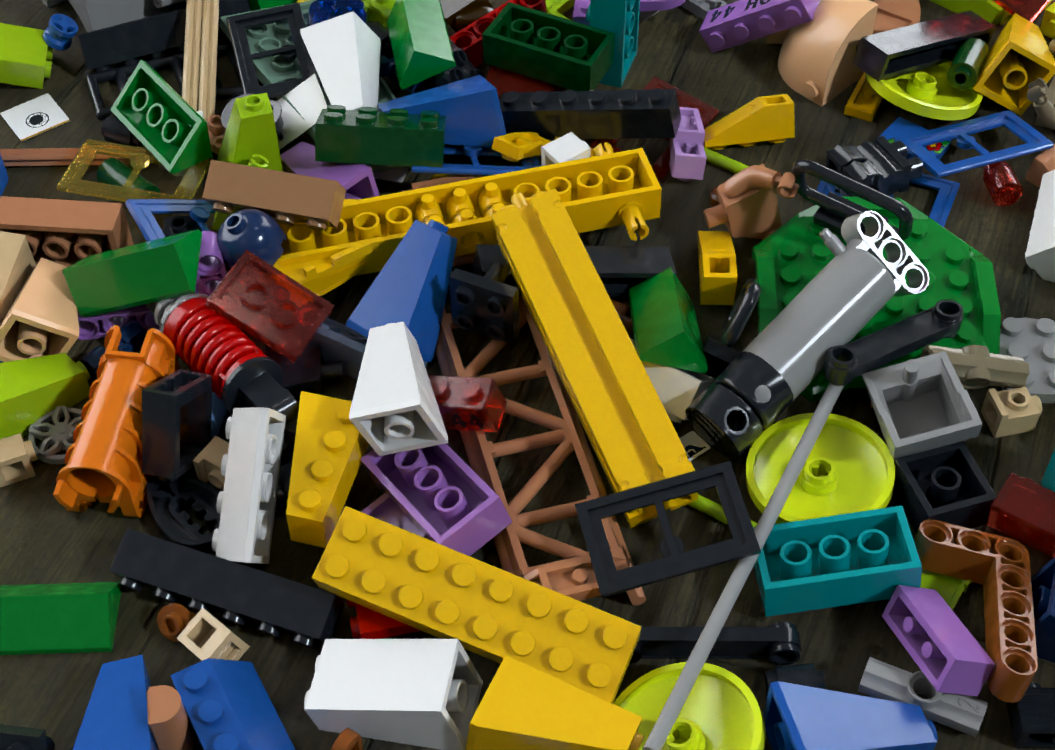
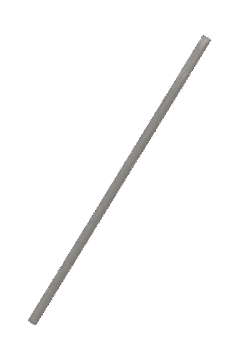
M829 382L754 529L761 550L844 386H837ZM759 554L738 560L642 750L662 749Z

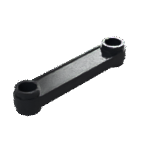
M940 300L934 307L844 346L832 347L825 358L823 368L825 379L837 386L848 385L858 376L943 338L956 336L961 328L964 317L963 307L953 300Z
M776 622L768 627H723L707 659H769V661L776 665H790L800 659V652L802 651L800 633L797 631V626L790 622ZM642 626L639 640L629 664L635 663L640 659H688L704 627Z

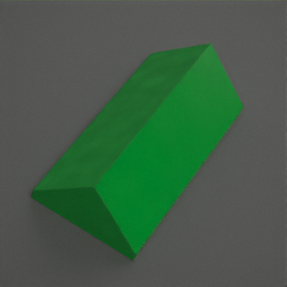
M396 0L387 25L399 86L403 90L455 67L456 63L440 1Z
M140 60L110 110L170 173H178L213 157L207 122L146 61Z
M197 229L90 255L63 269V274L80 316L86 318L195 293L202 232Z
M669 267L630 288L628 299L636 351L640 360L706 374L708 367L693 302L672 268Z
M119 582L0 585V655L112 652L122 586L119 585Z

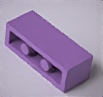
M897 585L882 614L887 625L937 692L978 696L995 663L937 590Z

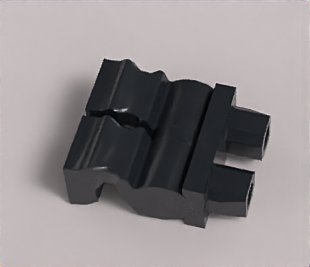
M884 136L876 137L874 142L866 141L857 147L853 144L850 146L838 144L835 148L827 150L825 167L864 185H872L875 190L889 196L897 191L900 193L908 191L910 180L922 176L923 162L918 157L907 159L908 150L902 141L890 143ZM834 186L838 191L840 190L842 196L857 197Z

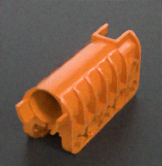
M118 325L112 326L106 333L104 339L106 350L99 361L97 379L92 383L89 390L90 400L85 403L81 411L82 421L74 430V443L66 451L64 458L66 466L59 471L56 478V487L53 495L67 511L84 513L88 506H92L93 502L99 499V502L110 503L107 511L109 513H113L119 506L123 515L127 517L141 518L144 514L148 502L146 484L153 475L142 473V390L180 369L174 345L165 334L155 328L147 331L140 353L119 351L118 345L122 334Z

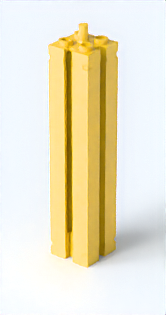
M556 188L532 195L529 199V205L522 193L514 194L510 199L513 205H506L498 212L491 214L500 250L511 267L510 271L614 493L695 471L569 214L561 203V198ZM698 492L663 502L664 509L670 508L673 511L698 500ZM654 504L625 512V517L630 528H633L658 517Z

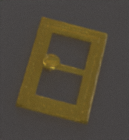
M86 139L57 184L56 190L126 202L127 199L192 200L210 167L211 159L187 168L175 193L170 195L131 188L141 169L148 167L149 162L161 164L147 148ZM97 154L130 159V165L134 168L123 187L81 179Z

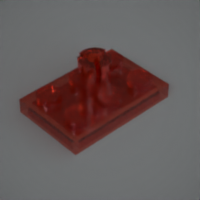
M248 250L243 253L206 301L207 307L293 362L297 360L332 313L334 307L325 299Z

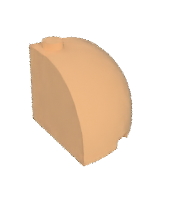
M870 0L820 1L814 12L813 20L790 28L783 41L778 58V70L784 82L797 93L822 107L859 80L864 71L852 64L856 54V46L862 37L873 34L879 4Z

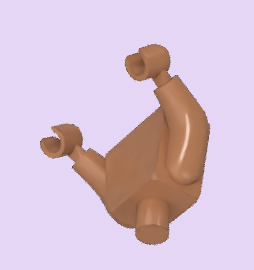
M764 164L753 165L743 169L717 187L719 205L703 210L708 228L710 229L725 223L730 235L734 238L744 237L764 240L782 226L776 191L783 198L793 199L799 188V185L794 183L796 180L795 176L790 172H786L782 176L780 172L766 168Z

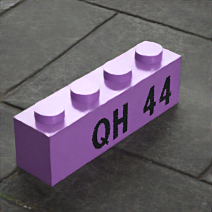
M739 0L708 11L699 32L711 52L715 53L812 21L820 0Z

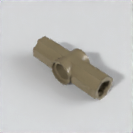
M927 345L922 349L920 356L921 358L946 351L965 389H980L989 385L1013 389L1021 388L1026 385L1027 377L1030 374L1029 363L1025 362L1023 357L989 353V349L982 345H969L959 349Z

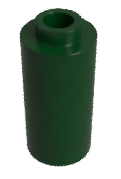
M970 38L961 44L947 72V80L951 86L959 90H966L976 83L989 55L988 46L984 41L978 38Z
M117 158L105 160L97 170L96 178L98 183L124 202L127 199H160L161 193L157 186Z

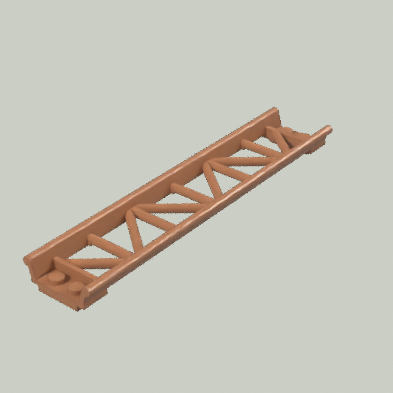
M459 174L411 183L412 189L410 190L480 177ZM475 253L454 257L453 267L472 264ZM519 297V327L521 329L528 322L541 360L538 361V364L481 376L477 375L507 343L492 339L464 368L451 330L460 327L452 325L451 313L446 314L444 308L435 353L453 412L459 414L462 421L466 422L467 428L462 427L461 424L457 425L470 467L500 497L512 520L510 525L493 537L502 570L578 601L601 596L589 552L526 529V527L578 516L575 504L606 496L607 492L577 412L523 297ZM548 376L563 418L482 389ZM476 402L554 431L493 444L492 441H487L484 429H480L478 425L470 424L471 414L476 415L481 423ZM560 444L508 504L493 458ZM575 450L591 495L586 496L584 500L520 514ZM616 516L601 519L611 548L610 551L616 571L633 567L634 564ZM520 542L561 557L564 560L528 568ZM642 587L626 591L633 605H641L646 601Z

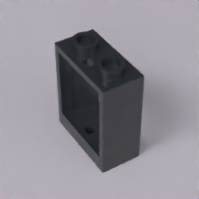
M179 369L142 390V473L157 476V479L161 481H174L194 468L193 460L211 442L212 375Z

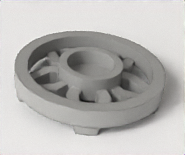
M58 406L55 410H52L39 418L34 424H31L28 440L32 441L39 460L49 464H65V454H55L61 450L67 451L69 446L74 443L73 433L76 426L82 421V410ZM65 417L64 422H59L60 418ZM36 438L43 441L40 449L36 446Z

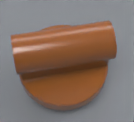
M170 603L159 611L157 625L161 634L166 639L172 642H180L177 637L186 628L188 622L197 614L188 611L181 604Z

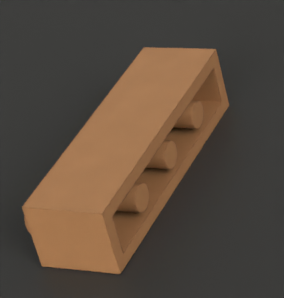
M211 160L202 198L213 206L212 210L216 212L232 214L233 210L257 209L269 214L271 217H275L276 222L294 225L295 221L305 222L306 226L311 229L325 231L326 226L338 228L346 189L335 180Z

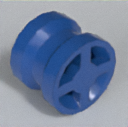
M53 14L48 23L49 27L43 33V39L47 45L56 50H68L71 47L72 38L77 34L78 25L69 16Z

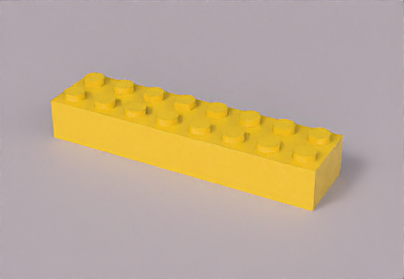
M345 506L312 576L317 586L325 591L440 639H459L464 649L501 664L505 655L612 704L641 634L642 626L348 506Z

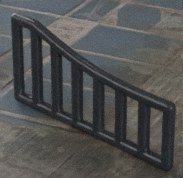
M230 41L218 44L217 56L228 54L241 86L223 87L216 72L215 100L236 98L244 94L233 46ZM184 52L147 60L146 62L154 70L172 67L181 90L178 94L182 97ZM138 63L85 76V84L98 120L104 121L113 114L110 110L111 107H105L98 84L115 80L119 93H121L128 81L127 77L132 75Z

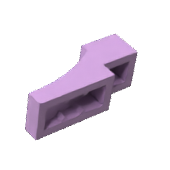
M679 107L682 119L676 138H670L669 166L671 175L686 182L693 179L703 180L707 157L703 146L705 131L698 108Z

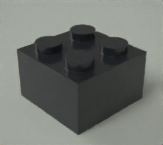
M963 441L895 460L893 494L900 506H903L905 515L915 533H917L920 523L929 519L970 529L989 524L998 497Z

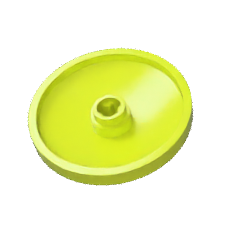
M951 61L880 81L865 73L871 87L887 101L906 111L927 118L949 121L969 118L977 112L983 99V95L973 90L972 87L966 90H959L950 85L947 80V72L952 64Z
M814 413L799 414L776 422L764 430L751 446L746 461V484L752 501L762 514ZM830 414L775 524L886 508L892 497L895 481L894 460L887 445L874 431L862 423L845 416Z
M686 662L665 665L644 674L631 683L613 703L642 717L638 733L644 735L639 750H642ZM705 663L661 750H764L766 741L765 722L753 692L734 673L722 667Z

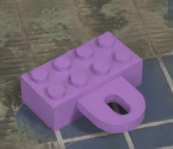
M447 444L378 456L373 449L360 459L375 485L384 493L361 511L362 513L468 556H471L512 523L500 497Z

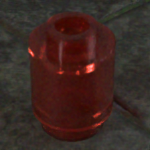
M1005 161L989 164L984 168L983 182L994 204L1009 206L1016 203L1023 194V187L1012 166Z

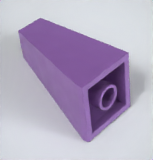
M305 142L298 143L280 155L284 172L338 181L346 189L344 199H365L380 196L372 169L369 166L357 163L315 161V146Z

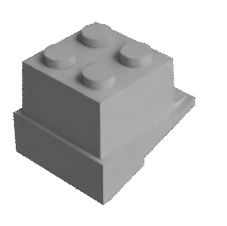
M946 351L917 359H910L906 362L870 371L862 375L894 464L897 458L963 441L966 446L969 439L979 436L982 421Z

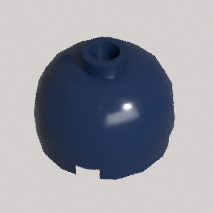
M244 209L233 213L222 223L217 233V241L225 266L231 273L239 277H245L243 273L251 271L255 275L263 273L276 263L284 251L281 246L283 239L286 240L284 231L274 218L257 209Z

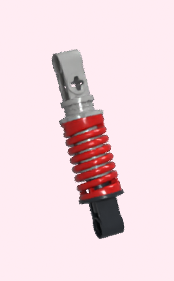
M192 293L145 304L154 314L156 323L161 327L160 332L170 339L176 354L180 356L182 361L194 372L212 375V392L222 400L224 407L231 414H233V408H270L286 415L285 425L298 417L299 405L286 388L281 386L283 372L280 365L265 355L225 313L219 310L217 304L210 300L208 295Z

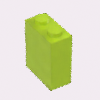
M0 23V83L43 89L44 78L50 79L52 61L47 60H52L53 48L47 45L43 39L45 30Z

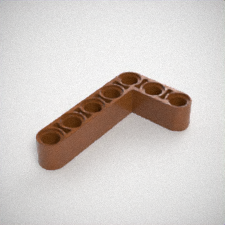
M924 520L920 523L914 538L922 569L962 580H971V582L983 585L986 653L995 663L987 679L988 688L994 696L1002 701L1011 703L1020 701L1038 667L1028 550L1023 544L1010 538L938 520Z

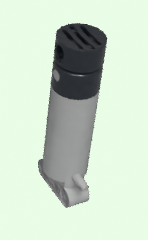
M871 210L846 218L841 226V235L847 243L846 245L835 234H832L828 228H824L819 233L824 244L835 257L725 368L713 383L686 408V417L691 426L716 451L734 460L739 458L763 433V430L768 428L823 370L826 355L832 347L848 344L893 296L901 297L917 294L927 288L929 284L927 269L879 213ZM861 222L865 226V235L862 233L860 228ZM883 248L887 252V261L883 257ZM905 274L908 276V279H909V285H908V286H907V284L905 283V279H904Z

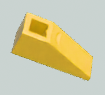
M788 94L757 97L705 128L703 144L705 148L721 150L726 148L727 145L738 144L747 147L761 141L782 143L788 138H795L794 102Z
M698 231L701 305H733L737 285V264L729 231Z

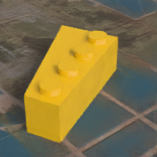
M301 391L286 509L291 541L326 548L337 525L361 465L360 459L365 455L369 445L349 419L352 401Z

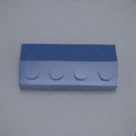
M208 658L170 675L174 688L180 694L190 726L201 750H295L252 662Z

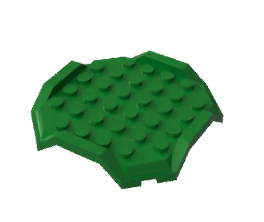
M841 196L887 217L888 224L899 228L898 217L890 211L859 197ZM895 198L902 202L912 213V233L903 242L927 269L929 284L921 293L901 297L893 296L849 343L934 307L938 301L946 299L956 301L963 307L964 317L961 328L956 336L943 338L930 345L956 349L969 345H982L989 349V353L999 354L1001 312L992 262L903 199ZM817 205L799 212L753 248L752 258L756 264L757 281L761 286V294L758 299V335L835 257L819 236L824 227L813 223V216L819 208ZM832 232L844 245L847 244L842 236ZM883 248V257L887 261V252ZM905 274L904 279H905V283H906L907 286H908V285H909V279H908V276ZM923 348L874 370L903 363L910 359L920 358ZM824 369L800 393L811 403L821 400L829 384L825 379ZM862 375L854 378L848 385H844L842 391L849 388L867 389Z

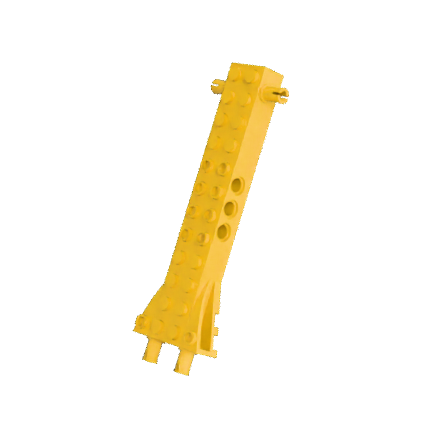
M600 143L593 150L594 157L371 198L344 199L338 228L326 226L325 231H320L307 227L305 222L295 221L294 225L277 222L286 235V240L283 239L281 244L284 249L282 256L269 270L258 275L248 273L244 274L245 277H240L243 293L245 296L251 293L274 289L279 294L282 313L283 311L302 310L307 306L308 302L330 292L356 275L381 271L415 220L428 224L430 219L449 227L447 234L458 239L455 257L475 253L477 244L499 245L491 214L498 212L506 205H513L510 199L516 193H522L529 205V199L532 195L556 188L561 198V203L565 206L577 233L625 224L631 240L637 241L635 231H637L640 240H643L649 234V227L646 225L645 220L660 218L662 188L643 148L614 153L612 146L609 143H604L607 151L605 152Z

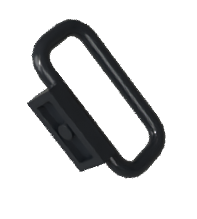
M801 159L793 164L791 173L796 179L794 183L799 185L797 193L805 200L819 206L813 216V223L828 228L830 231L842 236L841 226L846 218L871 210L833 192L825 195L816 191L805 182V173L890 211L899 219V228L890 225L902 241L910 237L913 228V217L910 210L902 202L816 162ZM882 216V217L886 220V222L888 223V218L885 217V216ZM861 222L860 228L862 233L865 235V226Z
M749 278L744 283L722 327L721 337L709 332L703 344V351L729 364L741 353L740 347L735 345L761 294V286L755 278Z

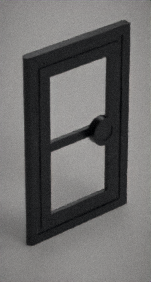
M299 3L226 18L244 94L267 93L269 98L286 95L313 74H316L319 85L322 87V82L301 36L300 29L305 28L306 25ZM288 21L294 45H285L278 49L251 54L245 31L246 28ZM280 55L284 61H292L298 58L303 77L259 86L253 60Z
M730 461L575 504L602 598L761 553ZM716 487L733 538L684 552L682 540L672 534L663 502ZM655 504L665 535V539L661 543V553L664 558L616 571L601 519Z

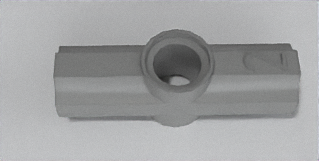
M872 657L867 662L858 688L859 692L874 698L919 705L926 720H933L973 737H976L979 732L988 702L973 696L937 692L922 671L911 673ZM916 694L924 695L928 699H922L918 697Z

